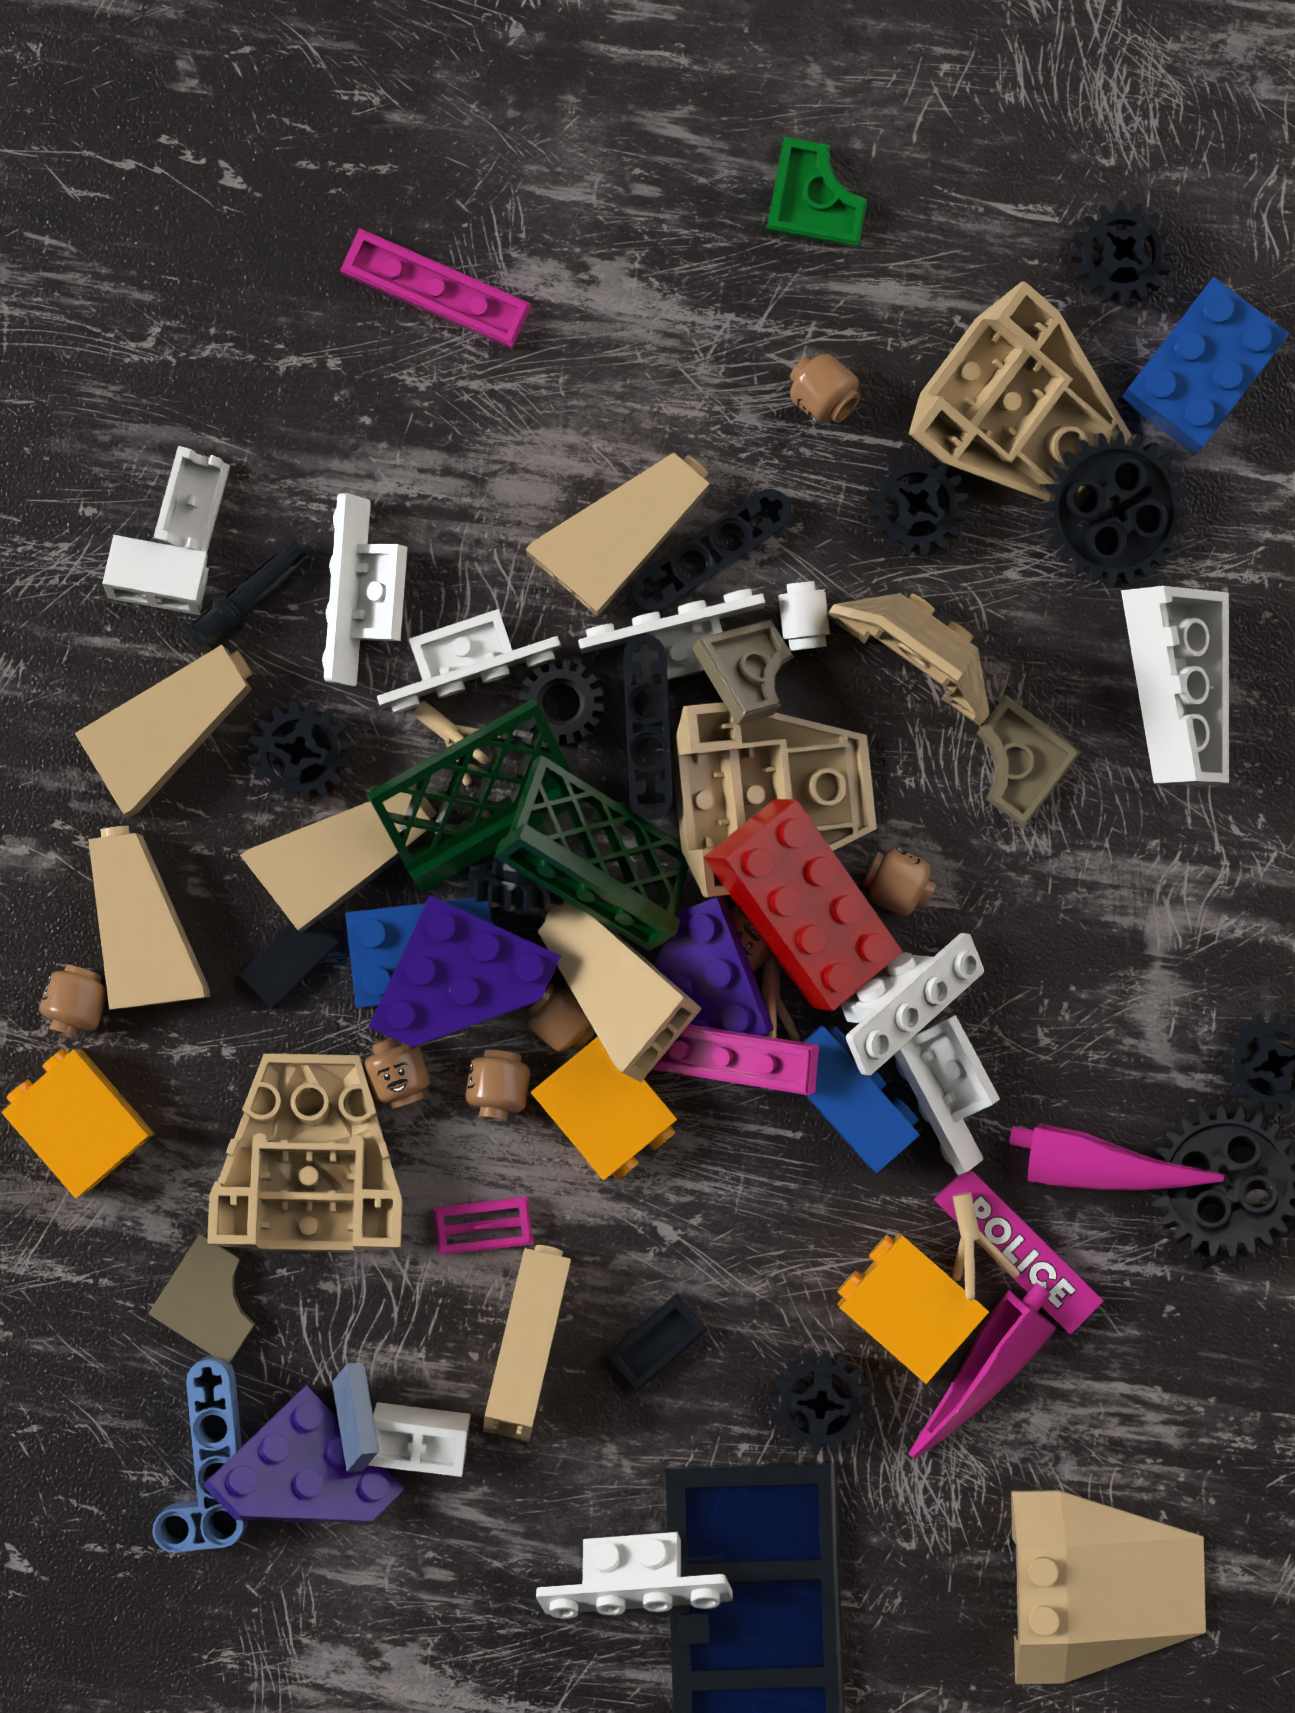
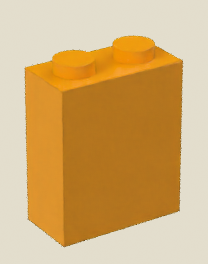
M596 1037L531 1091V1094L603 1181L611 1174L617 1181L639 1164L634 1155L648 1144L653 1150H656L676 1133L670 1125L677 1121V1117L645 1079L639 1082L615 1067L599 1037Z
M63 1048L43 1064L42 1067L47 1072L34 1084L27 1079L8 1094L6 1098L11 1104L1 1113L74 1198L77 1199L85 1196L154 1136L155 1133L82 1049H73L68 1053Z
M898 1233L894 1239L886 1235L869 1254V1257L874 1262L862 1275L854 1271L841 1285L837 1292L842 1298L837 1305L927 1384L989 1311L976 1299H966L965 1290L901 1233Z

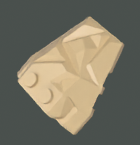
M263 1054L242 1111L244 1114L234 1139L231 1138L226 1151L228 1155L218 1182H214L209 1195L207 1244L252 1248L253 1250L364 1252V1250L401 1249L403 1199L394 1175L389 1152L383 1138L360 1056Z

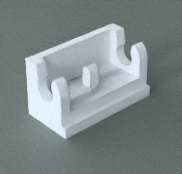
M178 446L154 533V538L159 543L208 551L230 465L224 463L219 457L210 455V457L202 456L195 453L192 449Z
M113 535L102 584L108 599L200 615L209 568L206 567L208 555L205 551Z
M377 1402L373 1418L379 1452L368 1464L369 1466L462 1477L471 1414Z

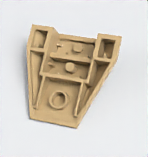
M1023 281L973 321L921 391L909 430V435L941 462L1045 501H1049L1050 494L1041 490L1039 486L1040 484H1054L1056 479L1049 473L1047 468L1049 466L1061 468L1065 466L1059 454L1061 451H1069L1074 455H1078L1075 441L1084 439L1093 448L1092 440L1095 433H1103L1108 444L1112 432L1115 431L1123 432L1125 445L1131 437V433L1060 311ZM1080 486L1074 494L1073 501L1077 509L1081 507L1090 495L1087 487Z
M898 593L838 603L832 606L828 612V619L863 644L872 635L948 690L941 698L979 726L985 722L989 716V708L979 650L970 643L974 636L965 628L953 621H950L947 626L932 616L935 611L934 607L913 593L909 598Z
M724 702L683 706L672 751V767L681 850L703 897L730 895L703 857L773 799H797L833 851L877 829L867 735L780 713L737 725Z
M1060 1490L1011 1491L1012 1539L1016 1544L1018 1634H1014L1016 1684L1066 1683L1206 1633L1204 1537L1202 1535Z

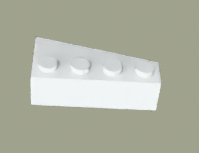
M1171 586L1121 590L1153 782L1174 785L1229 783V593Z

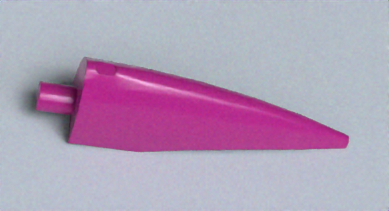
M1041 1123L1034 1127V1130L1013 1126L1010 1135V1145L1031 1149L1028 1182L1092 1190L1145 1191L1184 1188L1222 1182L1225 1174L1157 1160L1097 1138L1087 1132Z
M1036 1282L1023 1300L1010 1290L1005 1294L981 1325L968 1355L949 1389L908 1453L912 1458L916 1459L981 1410L1025 1367L1052 1336L1058 1327L1038 1312L1051 1295L1047 1289Z

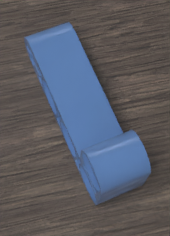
M212 1355L202 1358L191 1367L187 1374L186 1386L197 1500L171 1504L156 1518L152 1534L158 1546L167 1552L224 1548L234 1544L248 1526V1521L236 1520L237 1525L234 1532L227 1534L218 1531L213 1523V1515L215 1512L227 1510L203 1486L210 1478L208 1474L210 1464H225L242 1447L235 1372L231 1363L227 1365L225 1361ZM208 1367H211L213 1375H221L222 1381L214 1387V1401L224 1398L225 1403L216 1402L202 1407L201 1402H206L211 1398L209 1383L201 1382L200 1376L207 1372ZM218 1415L225 1420L227 1425L225 1437L213 1438L206 1433L204 1428L206 1416ZM180 1516L189 1527L188 1536L184 1538L171 1536L166 1529L167 1517Z

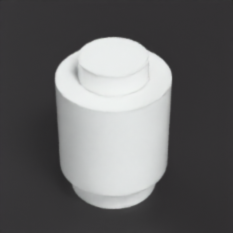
M815 581L786 584L787 593L778 595L783 640L788 639L789 650L827 647L826 635L830 634L825 589L815 590Z

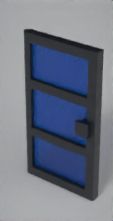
M826 1460L824 1462L665 1467L667 1533L677 1532L681 1539V1577L724 1574L731 1586L733 1597L732 1601L720 1602L714 1608L702 1609L690 1604L676 1605L670 1609L673 1713H845L836 1462Z

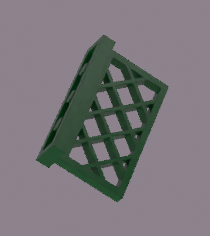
M534 699L366 793L396 848L405 869L421 893L496 851L499 841L505 838L510 831L533 760L537 756L542 755L553 759L555 764L572 774L539 705ZM533 718L536 729L530 744L511 740L515 727ZM543 740H544V742H545L547 748L541 747V744H542V741H543ZM483 745L496 747L488 768L469 764L472 754L477 748ZM507 749L526 753L518 774L499 770ZM442 768L454 771L447 791L427 788L433 773ZM465 773L484 777L477 798L458 794ZM543 776L541 784L548 800L561 798L556 784ZM495 779L514 783L509 796L498 802L488 800ZM400 792L412 795L405 815L387 812L383 804L384 801ZM423 797L443 801L435 821L416 817ZM454 803L473 807L469 819L458 825L446 823ZM565 806L553 809L555 816L567 811ZM540 813L531 814L527 825L534 829L544 824ZM394 823L401 825L399 832L395 827ZM412 827L430 830L431 834L427 843L409 852L405 844Z
M540 755L533 760L510 831L505 838L499 841L494 857L649 952L675 936L681 919L674 915L689 869V865L681 850V842L546 757ZM543 776L556 784L561 798L548 800L541 784ZM585 801L593 806L600 822L588 825L578 803ZM563 806L566 807L575 828L562 832L553 812V809ZM540 813L549 836H545L527 825L531 814ZM623 825L630 829L638 846L626 849L617 826ZM604 830L613 853L601 856L591 833ZM579 837L588 860H584L571 852L566 840ZM662 849L676 858L673 871L664 873L655 850ZM642 854L652 877L640 880L630 857ZM617 861L627 884H623L611 877L605 864ZM656 885L663 901L662 907L647 898L643 887Z

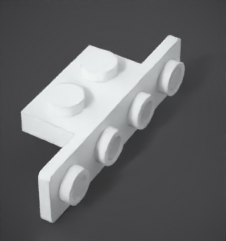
M349 493L338 494L337 508L333 515L335 537L333 555L329 565L331 589L330 601L326 608L328 629L322 664L325 682L343 686H356L360 640L401 641L407 547L399 544H368L370 500Z
M744 589L724 595L725 603L706 607L705 600L695 601L679 606L678 615L661 619L659 612H652L632 618L633 626L615 630L612 623L592 627L586 630V638L578 640L581 654L623 643L628 644L631 639L639 635H652L659 639L666 649L668 681L704 672L705 670L691 648L696 640L701 637L721 633L722 628L719 619L764 608L763 593L752 595L751 589ZM642 643L640 651L632 653V660L640 662L642 666V677L636 676L638 684L644 682L661 683V674L654 677L650 676V663L659 659V653L651 651L649 643Z
M497 609L410 638L409 641L423 681L378 695L377 699L382 709L391 707L393 713L403 712L419 706L418 697L433 692L437 693L438 698L451 696L465 690L463 682L478 677L482 678L483 683L496 681L510 675L508 667L523 662L527 663L528 668L544 665L547 661L555 660L553 652L561 650V644L558 636L512 650L500 611Z
M960 933L934 957L912 955L907 952L901 953L841 1005L847 1022L859 1023L846 1035V1040L862 1075H872L983 974L984 968L970 934Z
M954 1015L917 1033L894 1056L900 1075L909 1082L918 1099V1108L922 1117L931 1124L940 1141L943 1157L953 1166L956 1173L961 1175L983 1161V1156L963 1118L993 1105L1000 1098L959 1020Z
M677 1532L583 1539L582 1584L538 1587L536 1589V1599L544 1612L561 1619L576 1617L578 1612L597 1611L604 1615H619L625 1612V1609L645 1608L652 1612H664L670 1610L672 1606L690 1604L697 1608L708 1609L717 1607L720 1602H730L733 1600L731 1586L724 1574L681 1577V1539Z

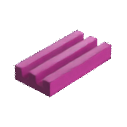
M528 1196L433 1208L438 1255L533 1244ZM519 1208L520 1216L449 1225H445L444 1216ZM521 1226L522 1235L447 1244L446 1235L500 1228Z

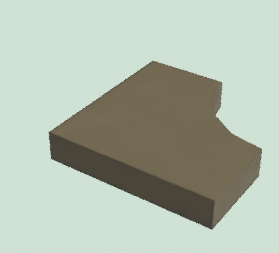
M772 620L701 637L696 640L691 648L737 725L772 716L777 712L781 704L775 691V675L778 671L786 668L794 656Z
M1007 695L1004 696L976 733L989 748L994 762V781L985 800L1022 828L1028 824L1081 754L1080 750Z
M201 1232L148 1314L229 1365L255 1323L242 1311L235 1295V1273L241 1257L224 1246L208 1245V1236Z

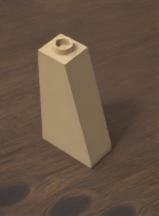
M672 453L531 542L525 549L527 556L598 617L709 491L710 483L704 478L708 475V472L691 456L687 455L682 460L678 455Z
M223 645L217 647L75 733L123 815L132 817L140 812L252 690L246 678L253 674L238 650L230 654Z
M400 792L384 801L383 804L387 812L405 815L412 795ZM423 797L416 817L430 820L438 813L428 800ZM370 801L250 848L240 855L293 925L302 933L315 922L326 917L400 859L396 848ZM394 823L395 827L399 832L401 825ZM412 827L405 844L408 851L429 837L431 831Z
M129 826L100 829L101 837L88 839L109 1010L209 998V986L143 835L137 833L130 834Z
M564 900V904L555 905L550 909L545 923L538 930V933L549 951L562 956L557 966L615 1067L627 1076L642 1082L702 1008L613 929Z
M536 1245L534 1250L524 1248L485 1412L483 1432L526 1442L530 1441L571 1262L570 1258L562 1257L563 1251L546 1245Z

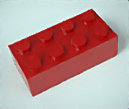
M773 799L703 857L810 1008L834 1011L903 952L797 799Z

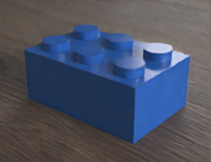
M1213 277L1120 400L1195 456L1207 443L1289 333Z
M475 898L444 901L494 925L492 908L487 907L488 901L476 902ZM426 903L345 913L356 1008L379 1005Z
M818 1025L801 1040L804 1043L819 1045L815 1093L805 1096L866 1165L877 1174L920 1135L913 1127L919 1119L901 1099L896 1097L890 1102L881 1091L887 1083L876 1071L870 1076L860 1073L856 1062L849 1055L851 1050L846 1037L836 1026L827 1031L824 1026Z

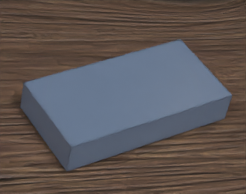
M347 1363L333 1380L332 1385L346 1471L355 1472L363 1471L378 1454L379 1447L365 1366H363V1363Z

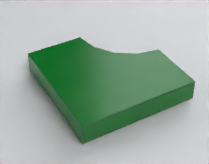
M784 137L766 232L858 249L867 199L850 193L837 180L830 164V145Z

